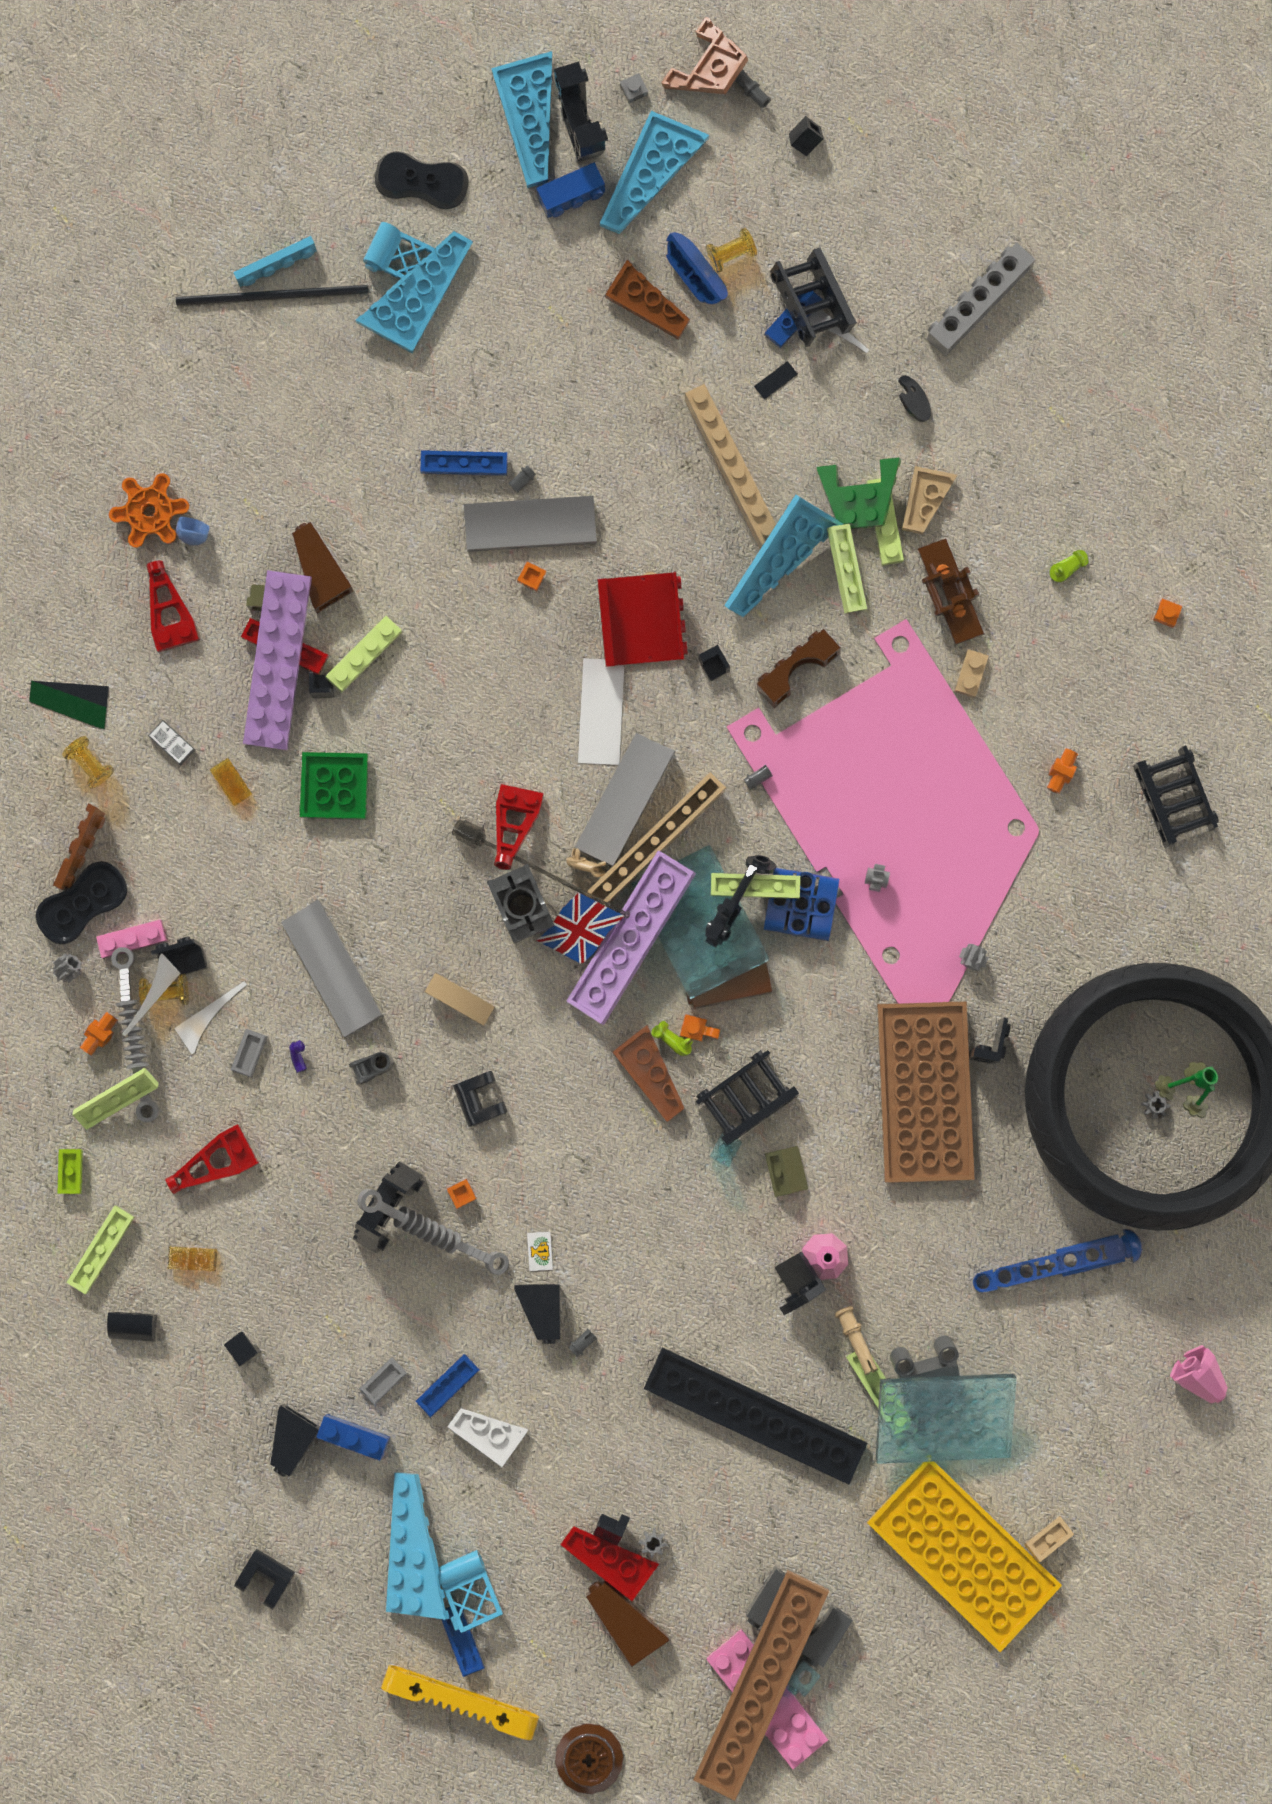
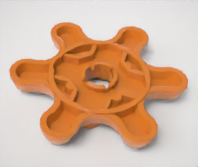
M164 473L156 475L153 484L147 488L141 487L131 477L124 479L122 482V489L128 495V502L124 506L110 509L109 518L115 523L125 521L131 525L132 531L128 536L130 546L134 548L142 546L146 536L152 533L159 535L161 540L167 544L176 540V532L170 526V520L177 514L187 513L190 505L184 498L173 500L167 496V488L170 485L168 475ZM149 506L154 507V516H145L144 510Z

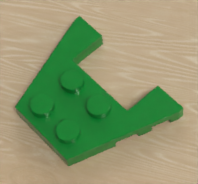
M901 458L880 459L881 482L839 487L837 465L817 467V472L836 519L842 522L843 525L850 524L851 529L884 526Z

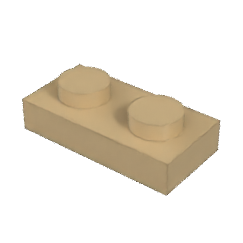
M967 650L954 692L973 698L976 697L989 657L988 655Z
M1058 1516L1024 1543V1545L1035 1560L1040 1563L1070 1539L1074 1533L1061 1516Z

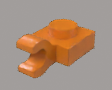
M685 1014L680 1036L702 1042L703 1035L718 1039L720 1029L707 1027L706 1019Z

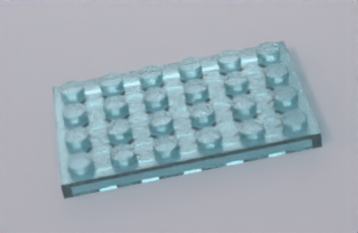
M710 845L677 861L695 872L696 875L658 936L690 999L769 961V956L740 902L738 905L742 909L731 927L729 939L723 941L722 945H718L717 948L705 942L707 938L705 936V928L708 922L715 918L718 912L717 906L722 904L725 898L730 900L732 898L711 896V873H724ZM640 879L631 883L633 889H635Z
M1015 1374L880 1379L876 1442L877 1464L1011 1458L1017 1380Z

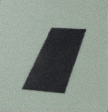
M787 361L754 387L765 400L798 373Z

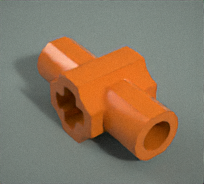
M1065 748L1061 758L1055 759L1048 776H1051L1047 786L1048 790L1060 794L1064 784L1070 783L1077 768L1074 766L1078 753Z
M106 1012L99 1022L94 1020L90 1023L84 1033L87 1038L80 1048L92 1056L98 1046L103 1048L107 1045L114 1034L111 1029L118 1019Z

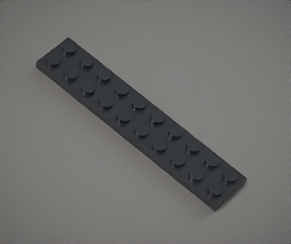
M663 1347L643 1388L850 1485L868 1444L855 1436Z

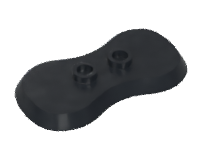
M394 151L387 153L380 159L375 172V185L378 191L388 198L416 197L427 201L437 208L451 209L460 205L465 198L468 189V175L463 167L454 162L426 163L417 160L405 152Z
M100 861L90 864L82 871L77 881L69 889L51 895L40 903L35 916L39 929L47 939L55 944H67L79 937L91 919L101 913L111 911L122 904L127 895L126 881L119 870L108 862Z

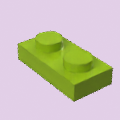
M59 1149L57 1194H82L83 1149Z

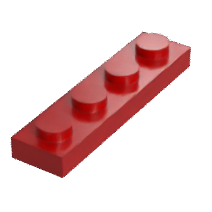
M250 618L241 638L257 646L260 622ZM302 643L299 666L320 675L329 655Z

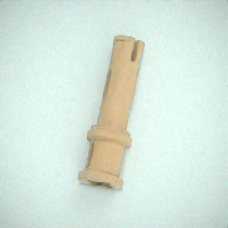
M848 1306L837 1311L835 1317L839 1319L843 1327V1335L849 1338L864 1370V1374L869 1375L870 1372L877 1371L878 1367L861 1333L862 1326L855 1319L852 1312L853 1307Z

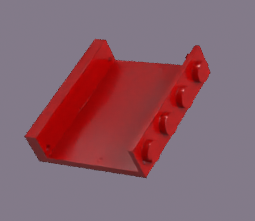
M676 572L597 579L605 667L683 660L684 655H688L687 642L682 640V633H686L685 620L680 619V611H684L683 598L678 597V589H682L681 576H677Z

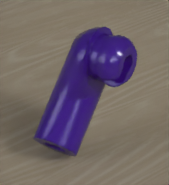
M301 1040L293 1041L289 1046L291 1060L296 1073L307 1070L301 1052L305 1050V1045Z

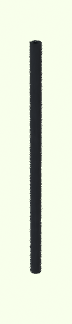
M368 285L176 297V305L368 293Z

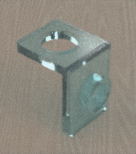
M722 1133L709 1158L729 1168L742 1142L737 1139L725 1147L721 1141V1137L724 1136Z
M803 1661L792 1674L786 1689L794 1696L799 1694L806 1697L819 1680L820 1674ZM806 1670L811 1674V1681L808 1684H802L799 1681V1674L802 1671Z

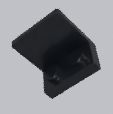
M190 937L180 938L173 945H169V943L159 944L155 946V950L151 951V955L158 958V960L159 956L163 954L180 972L179 976L208 968L202 944L195 939H190Z
M1003 1017L998 1020L993 1048L986 1045L976 1046L969 1050L970 1060L994 1065L1000 1062L1001 1059H1004L1006 1054V1046L1003 1045L1004 1039L1009 1036L1011 1024H1008V1018Z
M799 1252L775 1267V1270L791 1293L790 1296L785 1298L786 1304L780 1307L783 1315L810 1302L826 1290L803 1252Z

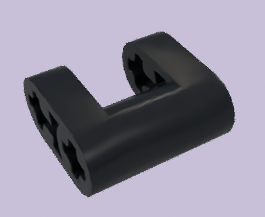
M492 1071L453 1085L468 1127L475 1126L508 1112L504 1102L483 1109L476 1089L496 1081Z
M256 1548L234 1587L244 1592L255 1573H258L274 1583L263 1603L273 1610L294 1576L295 1571Z

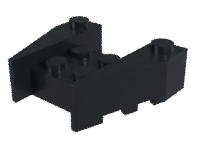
M579 61L555 68V82L559 91L557 92L559 101L561 100L562 120L565 122L575 152L576 162L601 156L605 151V141H608V136L605 128L600 127L599 121L591 123V120L587 119L586 82L589 80L586 69H581Z
M399 1161L391 1169V1175L387 1173L383 1177L377 1192L380 1193L384 1203L397 1208L403 1198L401 1192L413 1195L414 1191L418 1193L425 1182L421 1180L424 1175ZM374 1197L371 1199L367 1207H370L374 1203ZM378 1210L373 1213L364 1211L360 1220L356 1222L353 1240L375 1253H378L379 1250L384 1251L390 1239L387 1238L389 1233L382 1228L388 1224L391 1217Z

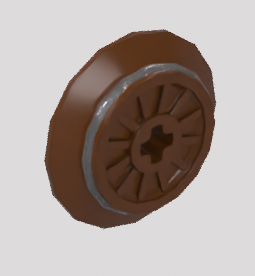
M586 1723L575 1726L563 1735L557 1746L555 1764L558 1775L568 1787L578 1793L594 1794L605 1791L616 1781L622 1770L623 1753L620 1742L610 1730L601 1725ZM587 1754H591V1758H595L592 1761V1765H587V1761H583V1759H586Z

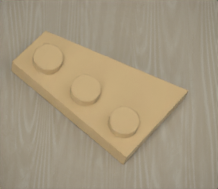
M915 466L902 526L903 531L923 535L956 479V474Z

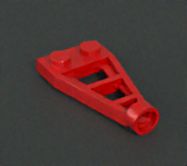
M157 560L146 564L150 585L151 633L157 652L199 641L195 621L166 573L163 561ZM166 586L171 593L172 600L159 603L157 589ZM168 607L176 608L181 617L180 622L163 626L161 623L162 610Z
M501 784L496 801L497 855L494 861L496 868L501 870L511 869L515 856L539 816L544 793ZM507 810L525 813L526 817L523 823L519 826L508 824L506 821ZM504 831L518 834L514 845L503 843Z
M237 1124L218 1134L174 1175L165 1180L170 1191L176 1194L188 1187L241 1174L256 1166L259 1162L240 1125ZM223 1147L231 1159V1164L228 1167L216 1169L210 1162V1156L218 1148ZM200 1161H204L209 1173L197 1179L193 1178L190 1169ZM177 1178L181 1179V1185L179 1184Z

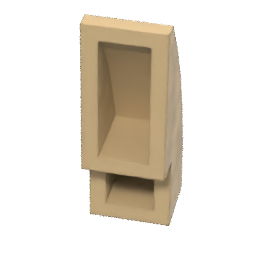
M437 973L434 974L425 990L426 994L483 1026L495 1006Z

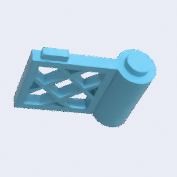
M381 222L363 262L366 264L365 267L372 272H377V270L384 271L401 279L405 276L402 273L406 272L407 274L408 271L413 270L419 264L420 258L417 252L426 250L431 253L435 248L399 231L389 223ZM403 239L411 243L413 250L401 253L399 247L401 240ZM415 254L418 264L407 267L403 257ZM399 258L404 269L398 271L389 268L391 261Z
M478 1550L439 1567V1583L454 1616L450 1617L455 1631L460 1630L461 1633H464L503 1615ZM481 1578L484 1579L486 1584L483 1595L471 1591L474 1582ZM470 1584V1586H469L468 1589H466V1588L463 1587V1586H466V1585ZM462 1589L467 1592L462 1605L454 1602L451 1595L452 1591ZM488 1591H489V1594H490L491 1598L486 1597ZM470 1593L482 1598L477 1611L465 1606ZM485 1599L494 1603L497 1612L491 1615L480 1612ZM456 1606L461 1607L459 1613ZM464 1609L476 1613L473 1622L466 1626L463 1625L461 1620ZM479 1615L484 1617L480 1620H477Z

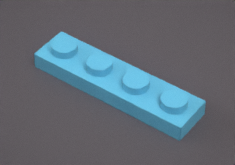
M309 236L233 273L240 287L250 286L263 276L269 277L280 268H288L297 260L311 257L314 252H317L312 237Z

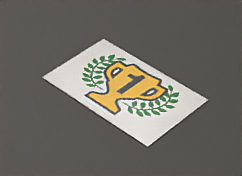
M527 1233L529 1271L553 1270L551 1233Z

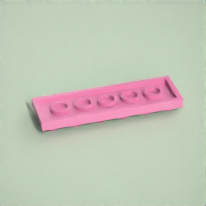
M742 1629L706 1658L732 1692L754 1645ZM786 1686L765 1735L789 1766L794 1769L826 1743L828 1738Z

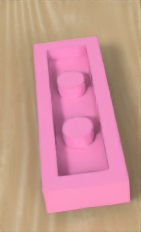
M162 920L152 921L96 937L101 958L103 959L111 957L112 953L120 947L133 951L167 942Z

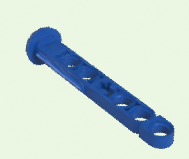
M1123 1229L1124 1235H1121L1120 1238L1116 1234L1056 1249V1254L1000 1267L994 1272L993 1269L980 1272L974 1276L973 1286L979 1292H989L997 1290V1286L1005 1288L1061 1273L1065 1277L1125 1262V1257L1127 1259L1130 1258L1132 1263H1135L1141 1257L1142 1243L1134 1231ZM1101 1245H1104L1103 1250H1104L1105 1256L1107 1257V1259H1104V1260H1103V1253H1102V1251H1101V1249H1100V1247H1099V1246H1101ZM1093 1248L1097 1250L1099 1256L1096 1261L1091 1262L1087 1260L1086 1252L1088 1249ZM1068 1254H1073L1077 1259L1076 1265L1073 1267H1068L1064 1263V1257ZM1047 1259H1049L1050 1263L1054 1262L1055 1267L1051 1268L1052 1272L1048 1273L1047 1269L1039 1270L1041 1275L1037 1276V1268L1034 1262L1038 1261V1266L1044 1265ZM1024 1265H1029L1033 1269V1274L1029 1278H1024L1020 1274V1269ZM1003 1270L1011 1274V1280L1006 1284L1001 1283L998 1279L999 1273ZM980 1276H986L989 1279V1286L985 1289L977 1286L976 1281Z

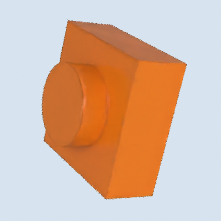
M526 562L517 582L537 592L547 572L536 565Z
M1162 598L1153 620L1173 628L1182 606Z
M467 1179L447 1188L456 1209L477 1199Z

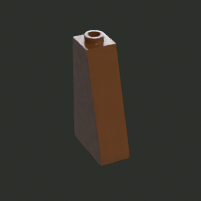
M302 523L297 526L292 534L304 576L312 577L309 596L312 606L318 614L351 594L354 590L312 523Z
M758 949L690 985V991L686 992L688 1005L693 1004V1009L772 993L764 949Z
M596 1581L587 1588L589 1592L586 1593V1598L631 1667L670 1641L667 1632L606 1581L602 1583Z

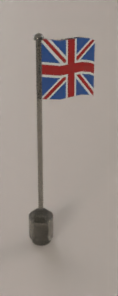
M458 820L452 830V835L455 836L456 840L474 849L485 844L497 850V845L485 840L486 835L483 828L467 820ZM515 856L514 860L524 865L528 864L530 868L578 892L562 908L553 922L554 927L548 929L536 940L582 964L596 952L615 925L623 918L627 919L630 917L628 910L625 912L546 870Z

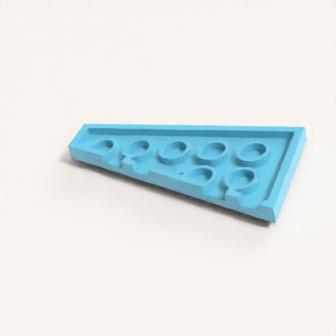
M552 51L491 68L527 188L548 183Z
M651 111L600 221V226L620 234L709 139V135Z
M453 231L426 258H423L413 270H410L382 298L372 304L363 315H360L355 322L413 353L471 248L473 241Z
M795 495L724 606L744 617L762 600L763 595L770 588L774 589L779 584L778 581L785 574L788 576L810 556L813 548L819 542H825L829 538L827 528L843 525V523L800 496Z
M396 1472L394 1473L386 1612L443 1620L450 1619L448 1610L445 1611L443 1598H445L444 1590L440 1587L438 1578L440 1572L435 1548L427 1527L429 1526L428 1517H425L424 1497L419 1474Z

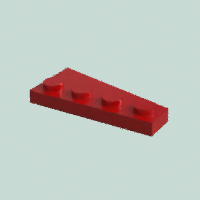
M575 1526L571 1528L560 1543V1546L630 1601L634 1600L659 1565L654 1561Z

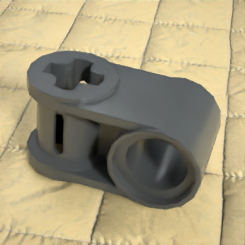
M378 1052L350 1063L349 1067L355 1073L357 1078L356 1084L360 1085L390 1071L394 1061L388 1053ZM384 1056L387 1059V1065L381 1069L377 1065V1060Z

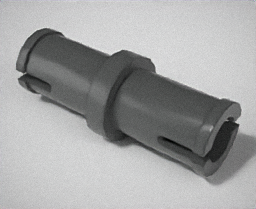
M742 69L735 81L744 89V94L747 97H751L760 108H765L770 103L771 98L760 89V84L757 81H753Z

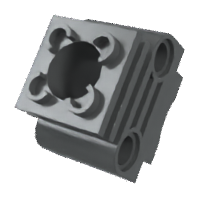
M528 864L487 881L514 944L554 927L552 918ZM525 895L534 901L531 911L522 916L511 913L509 908L512 900L517 896Z

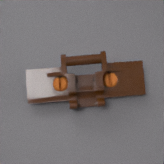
M946 539L918 548L917 550L928 575L921 581L927 587L936 610L934 612L935 616H944L955 645L984 635L971 602L980 594L977 588L973 590L968 578L971 574L969 567H965L961 571L958 570ZM935 582H940L949 604L948 606L943 607L934 584Z

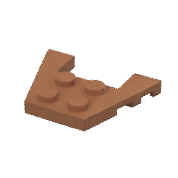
M705 17L696 30V35L710 42V46L690 75L671 67L661 82L663 88L726 94L748 62L747 55L733 41L729 40L708 17Z

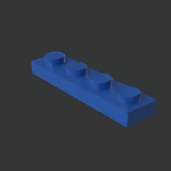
M421 450L420 472L421 474L507 476L508 454L507 452Z

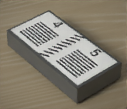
M164 720L148 735L180 766L195 751Z

